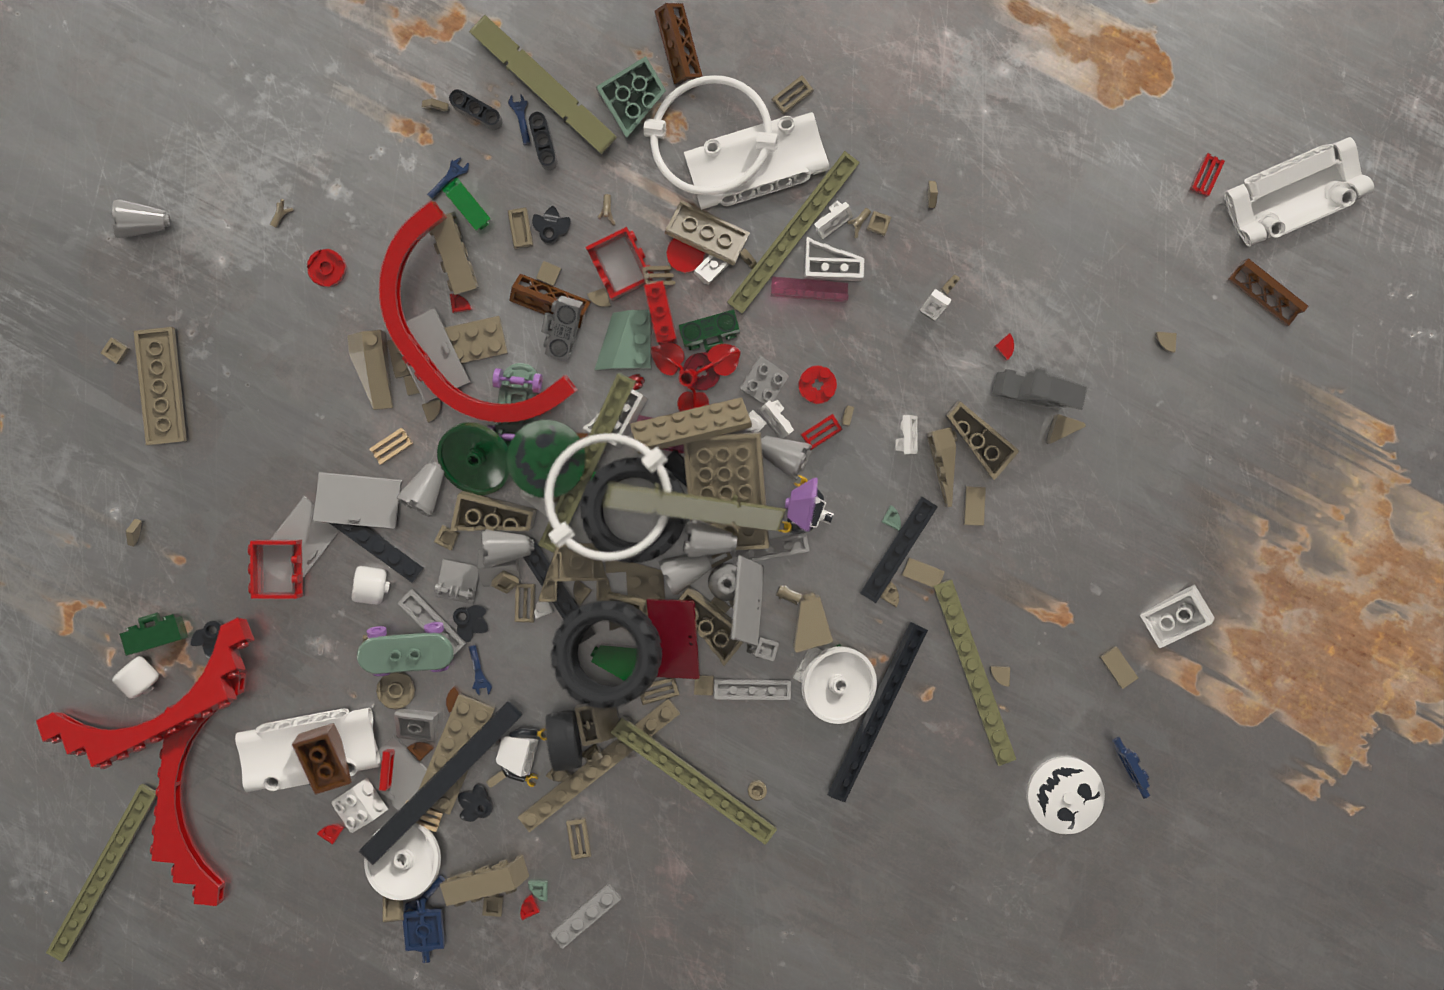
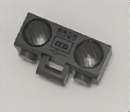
M561 296L557 301L553 302L551 312H554V314L545 313L541 332L549 335V337L546 336L543 347L546 348V355L564 361L569 359L572 354L583 302ZM551 320L554 321L553 329H550Z

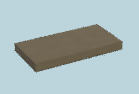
M680 201L664 234L734 266L750 232L684 201Z

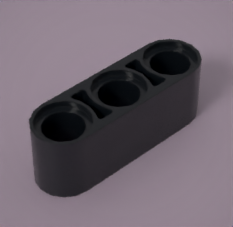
M455 89L450 93L449 101L458 112L491 130H497L502 126L503 120L499 112L493 107L459 89ZM458 97L464 98L462 103L455 104V100ZM474 107H480L478 113H472ZM491 116H497L495 122H488Z
M533 112L529 116V125L538 160L545 170H553L557 166L558 161L548 122L543 113ZM537 119L543 120L540 126H534V122ZM545 137L548 139L546 144H539L541 138ZM546 156L553 157L550 163L546 164L543 162Z

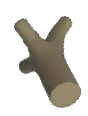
M604 194L603 208L598 218L601 219L604 215V217H608L612 225H615L616 223L611 214V195Z
M281 199L280 203H276V212L270 223L275 228L278 227L284 215L293 211V208L284 209V199Z
M865 208L857 218L847 221L848 225L853 224L855 227L854 238H858V232L862 223L871 213L868 208Z

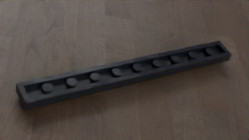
M910 622L827 794L831 798L846 802L928 632L927 629Z

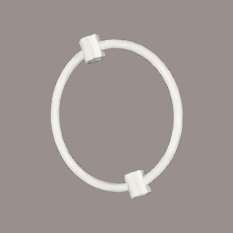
M704 76L682 84L664 99L654 119H646L644 122V136L650 137L653 158L661 173L678 188L698 195L723 194L742 186L758 172L768 152H776L778 148L779 136L772 133L770 115L762 99L743 82L725 76ZM704 84H724L744 92L758 107L764 124V132H759L756 139V149L761 150L753 166L744 175L731 183L709 188L687 184L671 173L660 155L658 138L664 139L666 135V122L662 120L663 115L670 104L687 90Z
M598 434L584 438L567 448L556 460L549 473L545 488V507L549 521L554 529L549 536L558 547L566 544L583 556L605 561L620 560L634 556L651 545L662 532L669 516L661 515L649 536L630 549L613 553H603L587 549L571 539L575 534L566 522L560 525L557 520L553 506V488L559 470L569 457L585 446L599 442H617L633 447L645 455L641 459L652 473L657 470L662 482L663 491L671 492L670 481L662 465L667 459L657 447L651 451L642 443L623 435Z

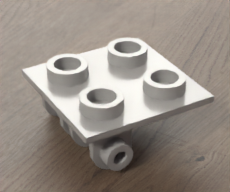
M759 356L740 389L763 404L769 400L773 402L789 375L762 356Z
M443 559L438 584L435 586V597L473 604L479 577L478 566Z

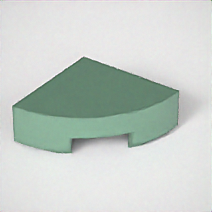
M890 505L882 523L899 531L901 527L899 513Z
M529 880L528 887L532 894L539 900L547 902L548 881Z

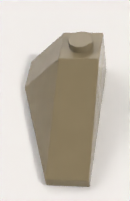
M372 330L347 335L350 358L373 410L393 408L386 332Z
M949 427L926 434L945 507H952L956 455L955 442L958 441L955 430L952 431V428Z

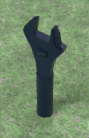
M520 94L521 101L513 102V95H511L508 104L518 117L523 145H529L531 142L525 120V109L528 101H525L522 94Z
M461 157L455 161L451 160L447 174L427 195L433 200L452 179L467 173L469 170L468 162L462 168L458 165L462 159Z
M471 645L468 648L475 671V682L472 689H475L476 693L480 696V688H487L489 695L492 685L482 672L476 645Z
M440 875L424 894L418 898H425L426 903L427 899L440 887L445 878ZM417 900L407 902L404 911H407L408 908L414 911L417 910Z

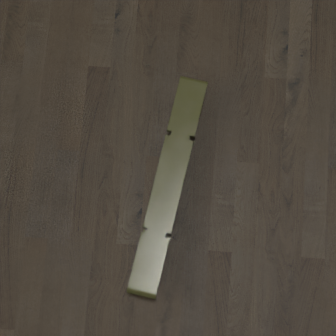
M486 15L472 27L469 33L504 65L507 62L506 69L508 71L511 70L562 119L566 117L565 124H569L601 155L617 139L616 135L582 104L578 106L579 101L523 49L519 52L518 49L520 47Z
M609 483L604 501V506L607 508L653 514V511H655L657 515L729 525L733 521L734 525L773 531H779L786 511L783 508L742 502L738 505V497L736 495H733L732 501L666 491H661L660 494L659 484H655L654 490Z

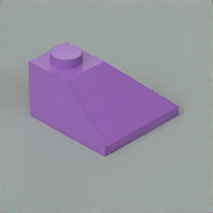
M813 478L792 490L790 498H786L784 509L788 510L787 518L805 531L810 529L816 501L818 478Z

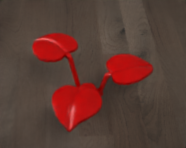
M667 343L651 347V355L657 368L666 375L676 374L679 368V382L692 390V392H683L679 396L677 406L680 412L709 405L707 395L704 392L696 393L695 388L692 386L697 381L698 374L713 366L717 374L722 376L730 375L736 370L741 355L740 349L733 345L718 344L712 347L707 354L711 362L710 364L698 371L693 369L684 371L683 366L680 364L684 361L685 355L679 345Z

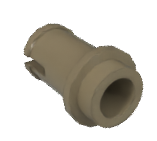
M780 585L776 596L780 600L785 599L798 605L802 594L788 589L786 585Z

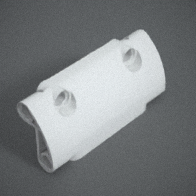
M1348 137L1332 145L1319 146L1245 179L1244 184L1226 191L1224 197L1229 214L1244 243L1250 247L1267 238H1278L1351 206L1355 200L1373 193L1375 188L1373 181L1368 176L1362 175L1356 143L1351 137Z

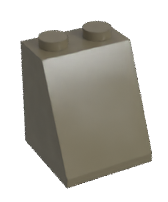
M813 592L802 595L803 599L799 601L793 640L795 653L833 642L821 598Z

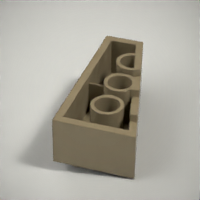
M462 491L457 496L450 531H529L534 526L537 509Z
M520 855L510 863L504 860L492 866L491 869L489 865L481 867L474 871L475 874L472 871L449 877L440 884L446 906L454 905V907L465 904L466 901L471 900L474 903L482 900V897L488 896L489 899L497 897L502 892L511 894L517 891V887L530 876L524 857Z

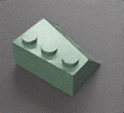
M646 56L596 86L599 95L626 138L666 92Z
M627 310L612 313L595 371L652 370L650 310Z

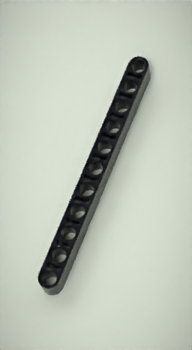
M507 701L359 850V853L374 865L523 714L510 701Z

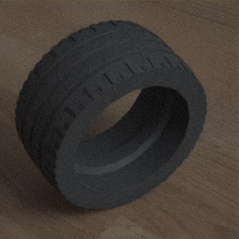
M561 711L547 714L545 719L546 740L553 771H565L582 767V746L576 713L574 711Z

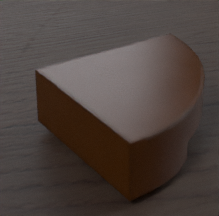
M456 686L449 691L446 698V707L449 713L452 711L458 695L461 694Z
M422 741L415 742L407 747L419 762L435 748L430 743Z

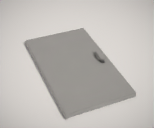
M435 308L406 321L417 342L451 384L458 388L470 382ZM407 365L424 402L428 403V401L437 398L423 381L421 382L416 378L415 370L412 366Z
M319 472L313 521L396 529L399 504L397 497L400 493L402 480Z
M306 496L301 499L270 539L302 540L303 578L340 532L329 523L313 521L315 504L308 500ZM265 545L263 548L264 568L293 590V583L291 581L293 575L291 563L292 545Z
M738 556L731 639L758 646L764 566L742 556Z
M393 735L378 750L381 763L384 750H395L392 787L386 791L379 790L381 765L378 768L362 770L361 772L399 810L419 790L427 768L419 762L396 735Z

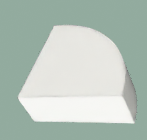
M538 600L534 611L535 619L554 612L550 602H539Z

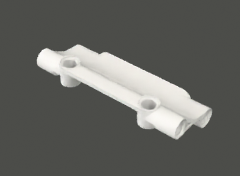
M813 112L794 118L783 116L771 121L772 133L779 136L776 152L769 151L758 172L742 186L718 195L697 194L701 210L716 206L720 202L723 206L734 205L804 183L809 180L810 174L815 175L830 170ZM764 124L710 139L705 142L704 146L685 151L684 156L694 186L718 187L731 183L744 175L753 166L761 150L756 149V139L759 132H764Z
M371 708L354 710L352 712H349L348 709L332 710L269 722L258 726L256 730L236 733L235 740L241 760L245 792L262 789L276 791L310 784L291 744L298 734L332 723L335 724L342 739L350 777L355 775L357 771L380 767L381 760L373 733V713Z

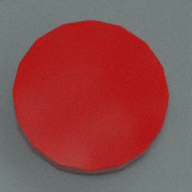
M675 238L669 243L666 252L671 267L681 273L695 271L703 262L705 256L703 251Z
M332 249L315 251L307 262L309 278L322 287H332L339 284L346 274V264L343 257Z

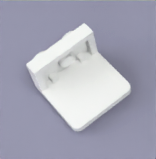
M365 778L332 800L335 811L352 833L388 810L368 778Z

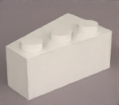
M806 238L804 279L862 281L864 278V258L814 241L811 238Z
M632 389L612 434L627 437L631 431L630 423L636 422L648 398ZM598 414L589 424H586L583 427V429H585L588 432H591V429L597 419ZM609 442L620 449L623 445L622 443Z

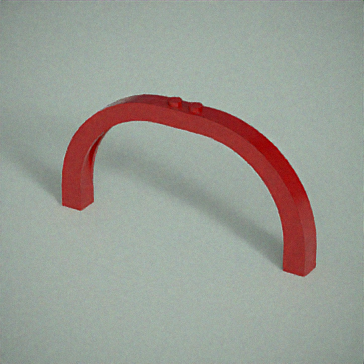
M429 201L397 231L386 251L379 279V298L382 316L393 342L403 355V361L408 366H412L415 370L416 378L421 382L423 381L440 400L451 408L476 419L491 422H515L538 416L553 409L578 391L567 375L561 377L537 396L521 402L500 404L482 401L463 393L451 384L411 333L401 304V281L404 268L410 254L420 240L447 218L435 201Z

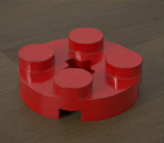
M817 365L807 368L801 374L798 388L804 399L813 404H822L835 394L837 381L829 368ZM817 379L819 382L823 383V385L820 387L821 390H817L816 387H812V384H814L815 380Z

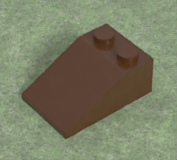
M334 723L298 734L291 745L315 795L351 784L352 781L342 739Z

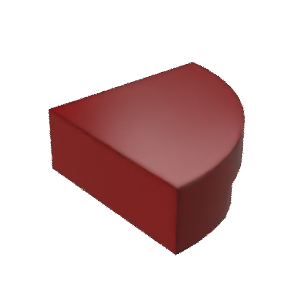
M449 294L452 313L472 311L470 303L464 297L458 294Z
M1010 333L994 346L1006 360L1012 356L1015 347L1014 339Z
M331 824L322 828L317 835L333 845L345 827Z
M533 894L526 897L521 906L520 916L522 920L540 912Z

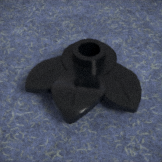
M551 206L543 216L534 214L532 224L534 229L539 232L541 240L544 243L552 244L557 241L560 235L565 234L569 230L571 219L570 217L560 218L557 209ZM549 231L553 232L550 238L546 237V233Z
M473 605L469 608L460 607L454 611L453 620L457 624V634L461 639L470 642L473 633H485L488 631L487 622L482 618L486 613L485 608L480 605ZM461 613H464L466 615L465 620H462L460 618Z
M209 621L203 629L196 630L191 638V646L202 645L208 659L214 651L221 623ZM212 627L216 628V633L211 631Z
M476 784L472 792L458 794V802L464 808L460 813L462 820L473 822L478 818H486L491 814L492 804L487 800V792L482 786ZM481 805L484 807L483 812L480 810Z

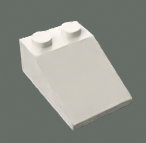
M1195 585L1176 593L1140 614L1159 648L1211 625L1214 620L1213 614Z

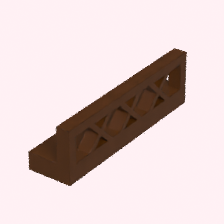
M663 4L655 10V15L674 85H680L688 79L703 77L684 4ZM674 9H678L680 18L675 15ZM679 27L684 31V37L680 34ZM684 46L689 49L690 55L684 51ZM689 64L694 68L695 73H690Z
M1249 258L1241 261L1228 278L1231 283L1286 326H1290L1297 315L1305 312L1309 307ZM1240 270L1246 274L1247 282L1241 283L1235 278ZM1251 284H1259L1262 294L1256 295L1253 293ZM1266 296H1274L1277 306L1267 304ZM1288 307L1293 311L1288 320L1282 316L1281 308Z
M521 273L511 288L509 299L513 303L544 315L545 313L554 314V312H551L553 302L558 300L556 297L564 296L581 301L584 307L580 315L579 329L583 325L585 314L591 304V301ZM522 281L529 284L530 286L525 287L520 285V283ZM542 289H543V290L547 291L548 293L543 294V293H540L538 290H542Z

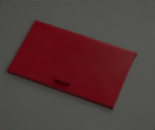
M646 599L648 618L656 627L661 640L662 660L657 677L699 679L694 601Z

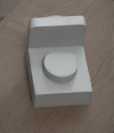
M759 637L758 646L747 644V652L756 657L774 661L780 643Z

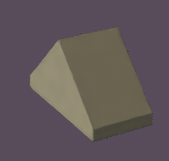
M1060 414L1054 415L1046 442L1047 444L1053 443L1086 427L1084 422Z

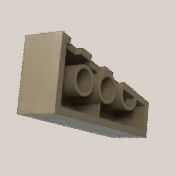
M452 212L445 214L447 218L429 233L431 236L434 235L436 241L434 243L435 251L441 255V268L444 273L447 272L449 278L447 280L448 288L456 295L477 288L478 283L472 264L467 260L468 252L464 242L461 243L460 240L462 238L461 229L453 220L457 218L456 214Z
M958 400L946 414L993 480L1000 475L1019 453L1015 446L961 401Z
M688 586L678 600L694 601L696 630L710 646L709 648L713 653L717 655L723 666H725L744 642L731 639L733 619L693 587Z

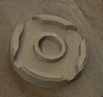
M405 672L391 673L383 676L379 680L376 689L379 701L385 707L394 710L404 708L410 704L415 697L416 691L414 681Z

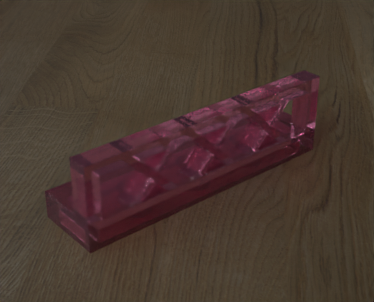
M772 276L770 297L847 303L849 297L848 283Z

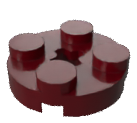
M701 352L689 356L683 365V370L693 369L697 371L698 367L702 368L710 364L711 362L707 357L708 353ZM712 366L705 370L707 372L706 375L698 376L697 381L692 386L695 390L707 391L718 383L721 375L717 374Z

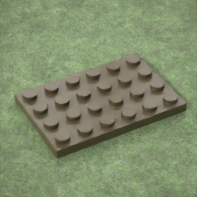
M761 432L718 435L683 444L688 495L732 501L733 495H736L738 497V505L742 502L766 506ZM703 521L736 535V550L768 549L770 547L768 530L734 525L733 521L731 525Z

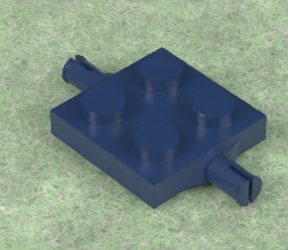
M1120 737L1114 738L1112 741L1116 746L1115 750L1131 781L1136 785L1143 799L1150 797L1147 790L1150 787L1147 780L1150 778L1144 769L1141 770L1138 764L1140 763L1138 755L1129 748L1127 749Z
M425 898L416 899L417 910L403 912L405 951L422 952V963H429V951L444 949L445 947L442 909H425Z

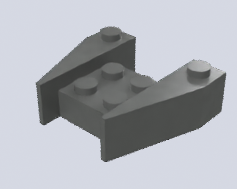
M1035 368L1034 371H1026L1025 377L1017 375L1014 370L1005 369V372H997L992 395L1058 410L1060 408L1083 410L1087 387L1047 374V370Z

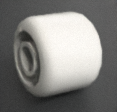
M358 566L355 570L352 600L358 603L381 604L384 593L388 594L390 582H386V571L380 568Z
M137 656L117 672L112 681L129 699H135L141 694L146 696L154 689L152 685L158 680L159 674L142 656Z

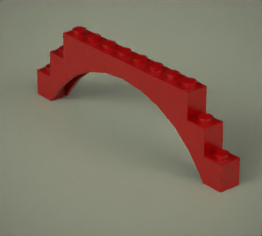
M237 617L220 626L214 651L202 675L184 697L156 718L134 727L103 730L85 725L65 713L52 712L36 720L42 741L52 742V744L63 742L67 755H76L78 757L87 754L91 767L106 769L113 765L112 762L124 760L129 757L130 753L146 749V745L160 742L164 736L179 732V728L191 726L197 723V719L209 717L214 714L213 711L229 707L231 705L230 702L237 699L230 679L238 677L240 672L246 670L239 650L249 646L248 643L254 641L247 619Z
M240 673L238 677L230 679L236 697L244 692L246 673ZM171 705V706L166 707V710H165V711H167L168 709H170V708L173 707L174 705ZM211 715L205 718L201 717L197 719V723L191 726H183L179 728V732L163 737V747L159 753L161 767H159L157 773L159 786L156 789V797L158 798L157 805L154 808V816L156 818L152 828L154 838L150 847V854L152 855L151 861L174 863L171 869L172 883L195 885L192 891L194 904L218 906L224 899L225 881L206 864L194 846L185 824L181 804L182 777L187 756L195 738L205 723L213 716Z

